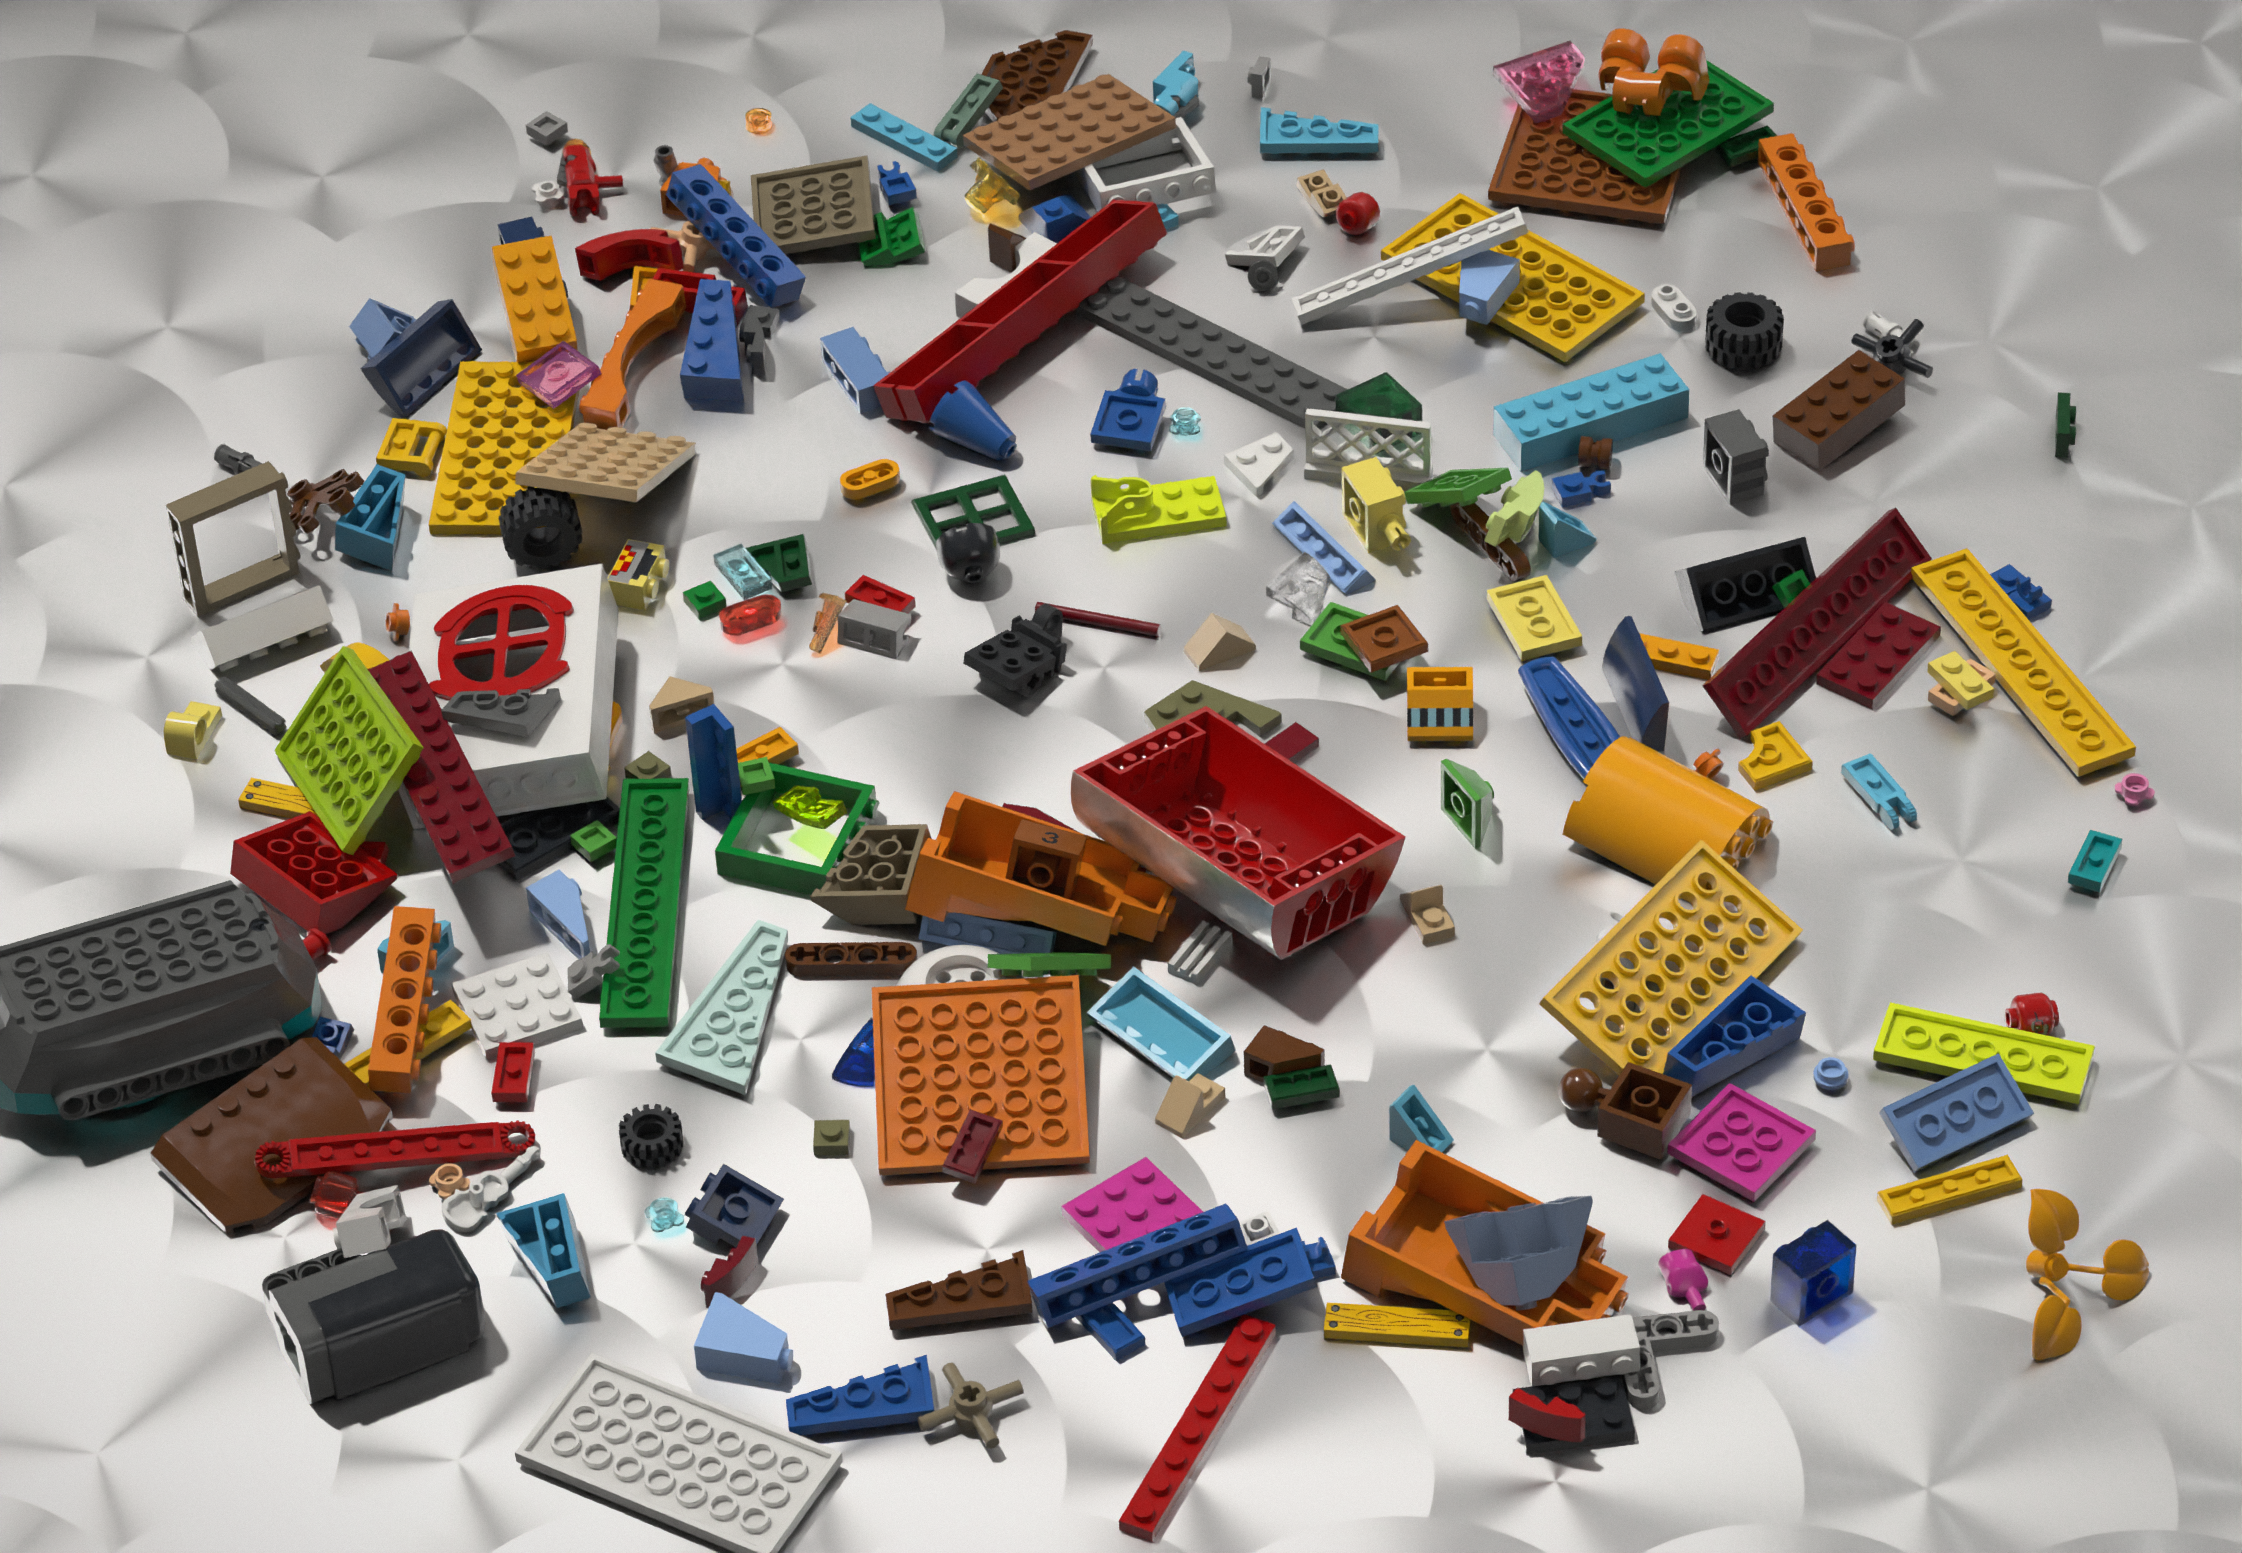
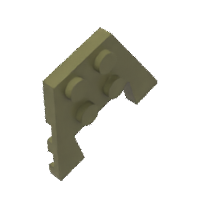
M1191 680L1144 711V721L1151 732L1205 706H1208L1232 723L1239 721L1259 737L1282 723V714L1279 711Z

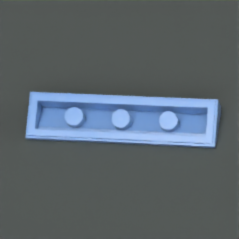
M1295 501L1272 523L1346 595L1375 580L1354 557Z

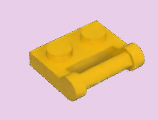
M392 418L377 454L376 463L389 469L414 471L419 476L427 477L431 474L433 469L432 460L439 443L445 439L447 428L438 422ZM421 436L428 437L421 456H413Z

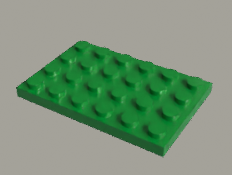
M1706 60L1709 84L1701 100H1692L1691 92L1673 90L1672 94L1666 99L1660 116H1646L1643 111V105H1634L1630 114L1614 111L1612 96L1565 122L1563 124V134L1646 188L1774 112V103Z

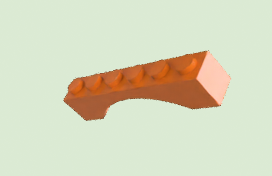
M649 279L644 289L638 292L635 306L632 311H628L621 332L618 331L616 333L613 347L603 358L602 367L599 371L601 375L591 381V387L587 395H583L581 398L579 410L583 414L584 423H592L597 425L598 429L605 430L611 427L623 428L630 414L628 395L625 388V379L630 365L638 353L651 341L663 333L676 328L687 307L683 285Z

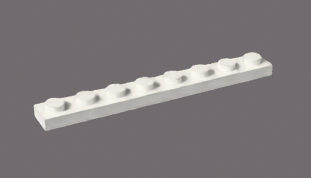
M1515 207L1292 298V302L1300 323L1303 325L1337 310L1345 309L1349 305L1364 299L1372 298L1391 288L1402 286L1406 282L1423 275H1429L1440 268L1458 263L1467 257L1488 251L1499 244L1515 240L1529 232L1519 207Z

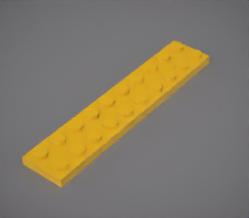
M1968 548L1911 567L1912 579L1986 668L1996 673V680L2077 777L2135 756L2136 746Z

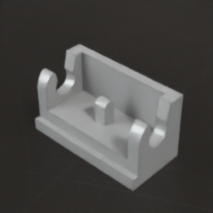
M853 599L838 615L837 643L896 659L898 653L909 640V636L905 635L904 631L909 627L912 615Z

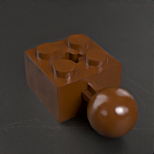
M1630 1062L1626 1064L1610 1090L1603 1088L1602 1081L1595 1072L1582 1067L1568 1071L1559 1083V1097L1568 1109L1575 1112H1587L1598 1106L1597 1137L1662 1160L1668 1150V1143L1677 1136L1691 1114V1084Z

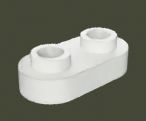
M1662 284L1653 289L1651 293V306L1671 329L1686 331L1696 325L1697 309L1679 288L1671 284Z

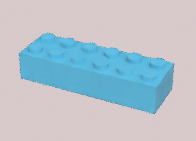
M1659 353L1494 406L1493 436L1518 469L1523 472L1578 454L1581 436L1591 437L1594 442L1600 441L1603 438H1610L1615 442L1688 418L1689 388L1662 354Z

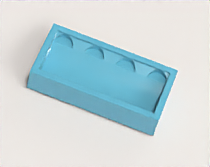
M1135 967L1128 971L1087 1011V1015L1173 1078L1178 1075L1190 1081L1197 1073L1205 1076L1236 1051L1231 1035Z

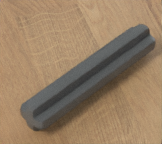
M222 677L219 681L215 682L214 686L216 687L215 691L217 694L269 732L279 735L281 731H285L287 727L285 725L286 720L231 679Z

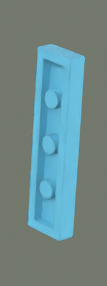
M871 103L850 117L851 127L937 172L958 158L956 147Z

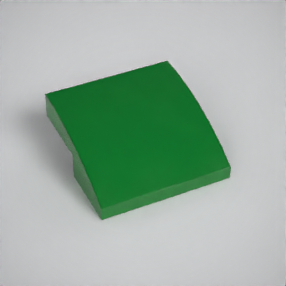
M914 207L889 219H886L882 212L875 214L876 239L858 242L864 266L896 263L926 252L919 214Z

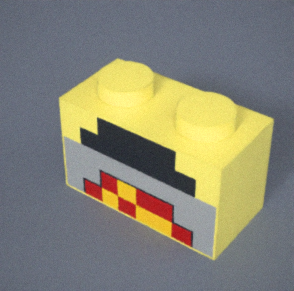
M631 539L627 540L607 578L617 606L646 610L651 599L656 598L659 583L662 578H666L669 571V560L665 558L664 545Z

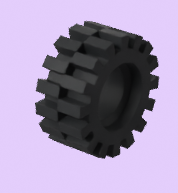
M645 1104L642 1111L635 1107L632 1109V1115L626 1113L623 1116L624 1121L619 1123L622 1155L626 1157L627 1162L630 1164L635 1161L636 1167L642 1168L645 1163L647 1164V1169H653V1164L658 1163L659 1168L665 1166V1160L672 1163L675 1161V1155L680 1156L682 1153L681 1148L684 1146L681 1120H679L678 1114L676 1112L672 1114L671 1108L667 1106L663 1111L660 1104H655L654 1109H649V1104ZM649 1133L662 1134L661 1137L653 1140L640 1138Z

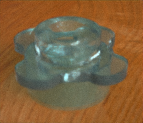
M1188 407L1179 408L1170 416L1172 425L1169 427L1170 433L1187 436L1196 435L1200 432L1198 422L1201 421V416L1194 409Z
M667 1197L654 1200L644 1211L645 1217L649 1218L652 1223L651 1230L657 1233L671 1229L673 1226L679 1227L685 1221L684 1215L678 1212V1203Z

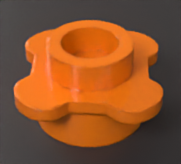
M398 603L393 604L392 613H387L385 620L387 632H392L393 641H398L399 635H407L410 628L409 611L399 610Z
M1715 749L1711 754L1707 751L1702 753L1693 764L1696 768L1695 771L1709 779L1715 777L1724 765L1718 758L1721 751Z

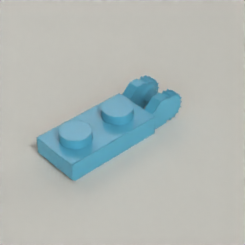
M1871 753L1842 764V775L1876 813H1879L1885 826L1887 825L1889 830L1896 829L1900 825L1899 817L1892 807L1897 806L1899 814L1907 823L1917 820V810L1906 797V792Z

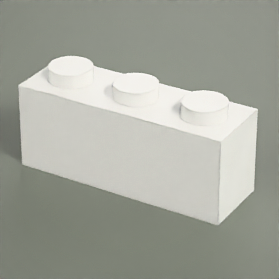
M1631 1314L1523 1330L1524 1357L1532 1386L1552 1385L1559 1382L1587 1380L1594 1377L1622 1375L1640 1371V1345Z

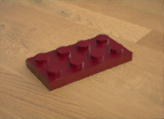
M1885 602L1817 674L1816 684L1873 709L1940 637L1941 626Z

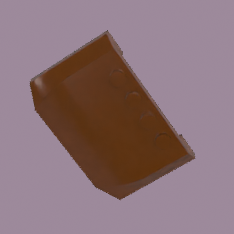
M317 1037L301 1038L164 1133L150 1154L152 1161L227 1235L234 1233L233 1228L252 1224L253 1228L267 1225L338 1174L331 1173L284 1178L264 1177L255 1168V1154L260 1145H264L265 1142L271 1143V1141H289V1139L381 1132L386 1122L390 1123L393 1117L392 1110ZM269 1154L263 1158L266 1165L269 1164L270 1167L272 1165L276 1167L277 1164L280 1165V1162H282V1158L276 1154Z

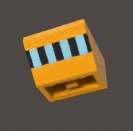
M1407 667V741H1473V667Z

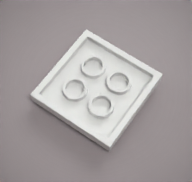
M548 952L451 983L453 994L461 1010L471 1019V1030L486 1060L497 1057L499 1042H531L536 1044L583 1028L582 1018Z

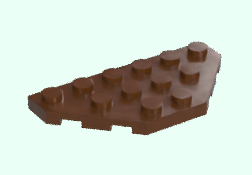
M1064 30L1055 33L1054 39L1045 42L1037 39L1019 45L1016 52L1007 55L1003 51L993 54L981 75L999 80L1003 89L985 113L995 122L1000 117L1014 114L1023 110L1026 106L1038 104L1047 100L1050 96L1068 91L1093 45V35Z

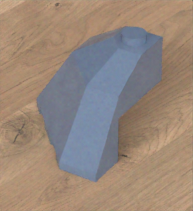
M1592 1195L1570 1196L1538 1205L1530 1203L1509 1207L1508 1211L1474 1213L1444 1221L1448 1234L1476 1284L1501 1305H1515L1517 1311L1537 1307V1300L1550 1297L1575 1268L1593 1200Z

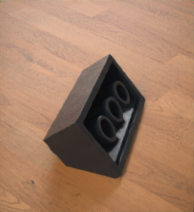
M1805 537L1675 571L1682 601L1701 631L1784 609L1772 586L1796 571L1803 570L1810 584L1816 579Z

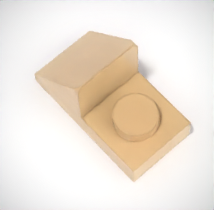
M1442 885L1400 894V901L1422 944L1455 936V926L1443 905Z
M1199 1073L1190 1081L1176 1075L1155 1117V1123L1183 1139L1225 1098V1088Z

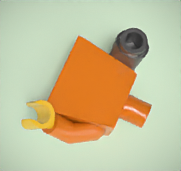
M662 145L656 148L653 162L661 177L659 184L661 185L660 194L663 214L685 216L667 197V189L673 172L699 164L733 198L734 194L730 187V181L721 177L720 168L714 166L712 160L701 158L697 164L687 162L677 164L672 147Z

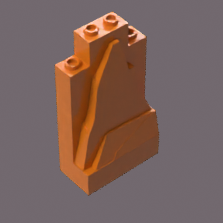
M954 791L945 807L937 838L932 839L928 837L919 853L905 910L941 922L945 921L948 913H962L1005 921H1032L1106 946L1111 934L1117 936L1118 932L1153 942L1157 931L1164 932L1169 916L1173 913L1177 897L1172 895L1174 888L1157 876L1146 873L1144 867H1141L1139 863L1121 853L1106 841ZM1022 819L1087 836L1073 900L1005 878L1013 838Z
M1415 1140L1400 1161L1395 1186L1375 1214L1365 1211L1349 1233L1341 1273L1342 1279L1379 1297L1384 1289L1437 1302L1524 1346V1329L1609 1318L1614 1311L1619 1313L1622 1311L1629 1296V1293L1625 1292L1628 1276L1602 1264L1607 1250L1602 1248L1606 1233L1587 1225L1575 1268L1550 1297L1537 1300V1307L1520 1311L1516 1310L1515 1305H1501L1476 1284L1448 1234L1444 1221L1479 1212L1508 1211V1208L1530 1203L1538 1205L1543 1202L1418 1140Z

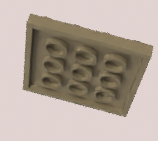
M867 155L751 175L753 220L784 254L876 239L870 166Z

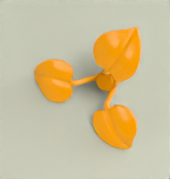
M2031 1189V1210L2028 1220L2030 1241L2036 1250H2033L2027 1257V1272L2030 1276L2039 1278V1284L2047 1286L2056 1295H2050L2045 1298L2035 1316L2032 1334V1357L2035 1360H2043L2066 1354L2076 1346L2081 1335L2082 1322L2079 1312L2074 1308L2068 1307L2070 1299L2051 1281H2059L2067 1275L2068 1271L2104 1275L2102 1279L2103 1293L2111 1299L2123 1301L2137 1295L2145 1286L2149 1276V1263L2143 1250L2135 1242L2125 1239L2114 1241L2108 1246L2103 1256L2104 1268L2069 1264L2065 1257L2057 1252L2064 1250V1241L2071 1240L2076 1236L2079 1229L2078 1211L2072 1201L2066 1196L2047 1189Z

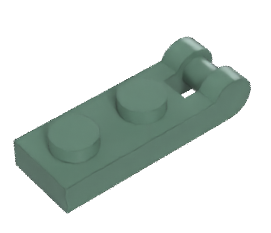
M976 74L936 126L934 136L944 142L949 141L952 146L962 148L964 146L963 135L972 130L1003 89L1000 81Z

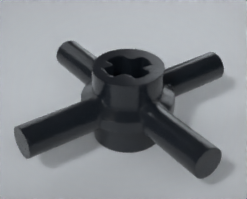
M1914 319L1900 337L1888 335L1882 337L1878 342L1858 333L1852 337V345L1872 353L1873 359L1899 375L1907 369L1926 378H1929L1933 373L1932 366L1911 358L1909 345L1924 328V324L1918 319Z

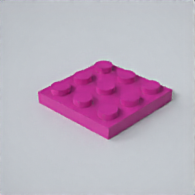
M1729 1083L1668 1143L1667 1154L1755 1202L1816 1140V1130Z
M1147 1157L1061 1206L1062 1216L1099 1252L1203 1212Z

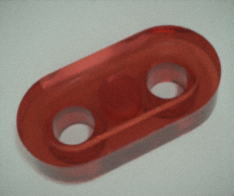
M763 594L729 605L722 609L719 614L721 630L728 635L739 636L774 624L782 616L781 602L773 595Z

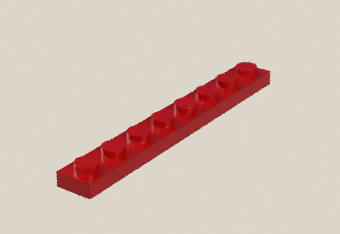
M1245 1314L1241 1316L1120 1517V1531L1153 1542L1276 1335L1275 1324Z

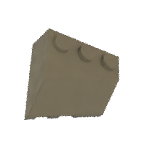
M928 825L863 826L843 852L844 859L838 867L831 868L825 876L827 881L823 887L815 889L810 896L811 901L851 925L916 924L918 914L905 910L919 853L928 837L931 838Z

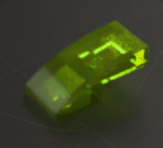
M794 786L773 801L775 809L799 823L819 829L828 828L847 814L843 801L821 799L815 787Z

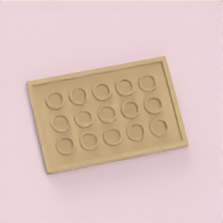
M580 423L516 472L515 484L637 502L695 455L696 443L687 442L686 438L681 436H669L666 439L656 437V434L653 432L632 434L626 433V429L620 427H611L605 430L598 429L597 425L592 423Z

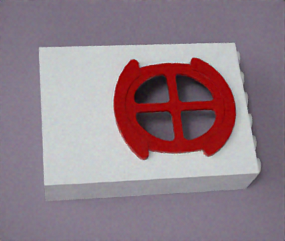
M602 564L414 595L409 651L412 650L441 709L457 692L496 690L499 696L514 695L520 689H530L532 695L546 694L547 689L559 688L561 700L529 737L448 722L496 816L606 799L619 610ZM549 626L548 630L544 632L514 637L509 636V632ZM496 635L490 641L456 645L458 640ZM547 645L542 656L529 669L517 676L505 677L508 651ZM495 653L493 676L489 681L478 682L462 675L454 665L456 659ZM402 782L398 791L414 829L425 828Z

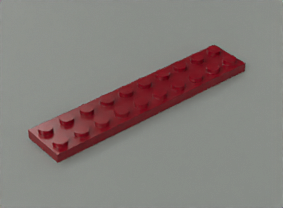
M1897 508L1887 511L1702 685L1739 738L1751 733L1862 627L1885 602H1888L1913 578L1911 567L1932 560Z
M412 650L369 668L370 674L424 747L419 759L412 765L402 782L452 882H458L514 857L515 854L456 736L448 721L443 720L442 709Z

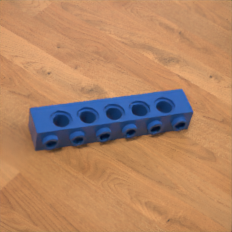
M701 164L673 172L666 193L667 197L751 286L758 296L770 308L799 300L806 276Z
M1227 1203L1030 1279L1027 1282L1036 1310L1047 1328L1246 1251L1248 1248L1238 1218Z

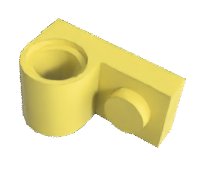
M190 701L184 713L170 712L164 724V740L167 754L197 760L222 718L221 707Z

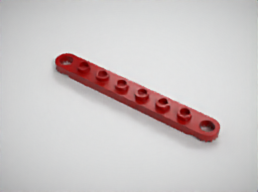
M516 1120V1122L511 1121L508 1123L487 1122L289 1139V1141L284 1142L271 1141V1143L265 1142L264 1145H260L259 1149H257L255 1168L264 1177L284 1178L516 1158L519 1155L522 1156L527 1148L535 1145L534 1128H531L530 1124L527 1125L525 1121L519 1122V1120ZM520 1133L527 1138L525 1144L522 1143L521 1146L520 1144L515 1146V1143L512 1144L508 1137L511 1134ZM269 1154H276L282 1158V1162H280V1165L277 1164L276 1167L274 1165L270 1167L269 1164L266 1165L263 1158Z

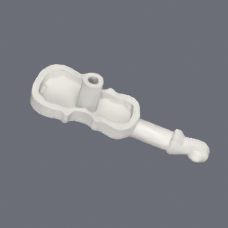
M537 1146L529 1147L522 1156L516 1157L515 1161L500 1174L494 1171H484L477 1180L472 1181L468 1190L460 1191L456 1189L455 1193L445 1199L441 1205V1214L446 1224L459 1232L475 1230L483 1220L487 1219L486 1210L498 1205L499 1201L508 1196V1185L522 1172H525L532 1161L541 1158L540 1149Z

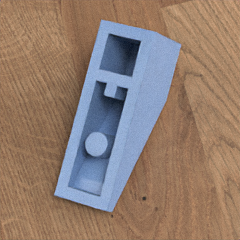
M559 869L526 887L529 911L576 958L582 959L588 955L590 948L580 899L582 892L578 883L573 878L569 879Z

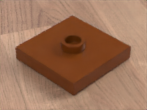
M1399 605L1340 625V634L1371 673L1428 652V642Z

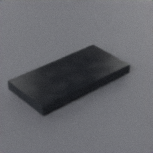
M606 796V799L521 812L500 824L512 846L515 856L498 864L517 881L575 848L571 844L570 835L598 820L607 829L616 825L619 822L620 808Z

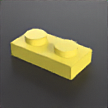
M1956 651L1928 662L1927 672L1966 710L1993 698L1994 688Z

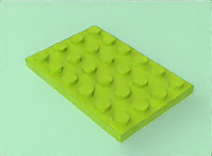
M342 646L274 752L340 849L353 855L359 845L365 841L367 833L376 819L382 815L386 804L394 792L400 788L404 777L412 765L417 762L424 747L355 651Z

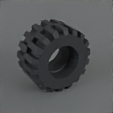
M1737 292L1734 295L1727 294L1722 296V299L1715 300L1713 306H1709L1707 310L1706 351L1709 352V356L1712 359H1717V363L1728 365V368L1758 369L1761 368V365L1767 366L1771 364L1772 360H1776L1779 357V352L1782 351L1784 325L1782 309L1780 306H1776L1775 301L1772 299L1767 300L1766 296L1761 294L1754 295L1751 292L1741 294V292Z
M528 486V490L525 491L518 490L515 492V497H509L506 500V505L501 507V515L499 516L504 548L511 560L515 559L516 564L520 566L527 564L529 569L540 567L541 570L548 569L547 566L551 565L554 567L559 566L563 560L566 562L572 558L571 553H577L579 544L583 540V532L575 500L571 499L570 494L565 491L561 492Z

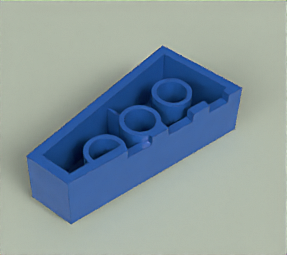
M700 279L680 371L684 398L744 402L735 304L730 281Z
M1750 975L1668 1052L1663 1074L1691 1084L1692 1096L1800 1039L1806 1012Z

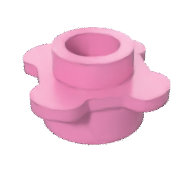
M2137 773L2126 775L2122 779V783H2117L2114 791L2117 794H2121L2125 799V803L2130 806H2136L2144 799H2152L2155 794L2154 789L2149 788L2148 779Z

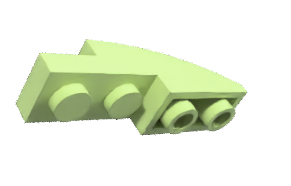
M1535 470L1527 477H1521L1515 486H1509L1505 490L1501 498V503L1504 504L1499 512L1494 511L1486 523V528L1489 530L1484 540L1485 542L1496 547L1508 537L1520 543L1527 536L1544 497V481L1540 472Z

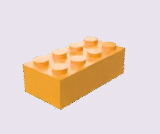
M552 235L492 246L493 267L516 362H549L565 349L578 356L577 338Z

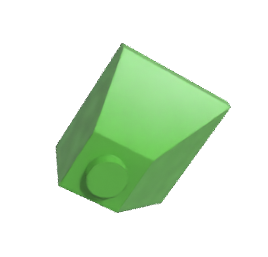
M1444 759L1441 761V810L1475 849L1479 848L1482 845L1492 816L1493 788L1488 781H1483L1475 770L1449 759Z

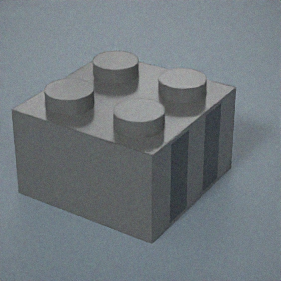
M1740 409L1706 418L1704 426L1703 467L1727 502L1734 504L1764 495L1765 481L1768 479L1766 457L1769 456V449L1766 441L1760 439L1755 432L1751 420H1747Z

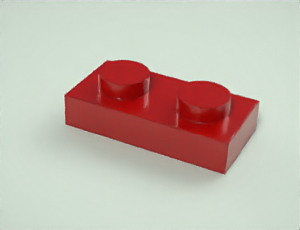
M862 575L844 593L845 602L848 604L855 599L907 614L916 607L915 597L865 575Z
M499 1042L491 1091L493 1102L527 1103L535 1056L534 1043Z

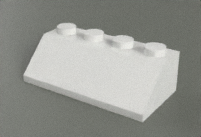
M320 585L201 630L191 636L190 639L208 668L211 670L219 667L221 672L238 666L237 659L249 655L250 660H254L269 654L267 648L278 644L279 648L282 649L297 643L296 636L306 632L309 638L326 632L327 628L325 625L334 620Z

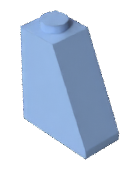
M1491 250L1463 259L1461 261L1459 316L1487 325L1519 284L1520 259Z
M715 1292L694 1344L696 1368L703 1371L780 1384L784 1371L791 1369L794 1357L793 1349H789L788 1334L726 1295Z

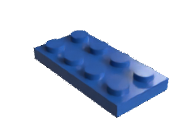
M1297 1227L1247 1246L1248 1250L1164 1282L1181 1336H1187L1318 1287Z

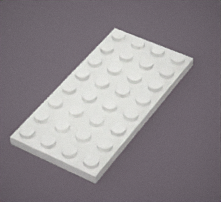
M593 1352L590 1353L514 1452L517 1463L736 1553H778L843 1463L842 1452Z

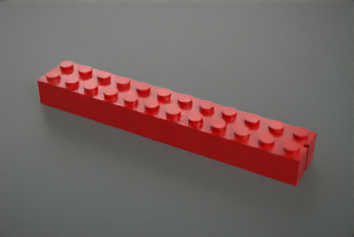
M1113 200L873 385L886 418L900 419L901 421H920L921 423L930 422L934 409L947 392L953 394L958 390L954 385L961 381H967L976 388L979 385V381L985 376L996 372L999 369V365L1007 359L1018 355L1022 347L1037 340L1040 333L1048 327L1056 325L1059 322V318L1067 312L1078 308L1082 300L1097 293L1100 286L1116 278L1119 275L1118 272L1126 266L1135 263L1142 253L1156 247L1158 241L1167 235L1156 203Z

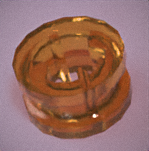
M754 108L745 114V120L747 121L746 129L750 133L763 134L772 128L771 112L769 110Z

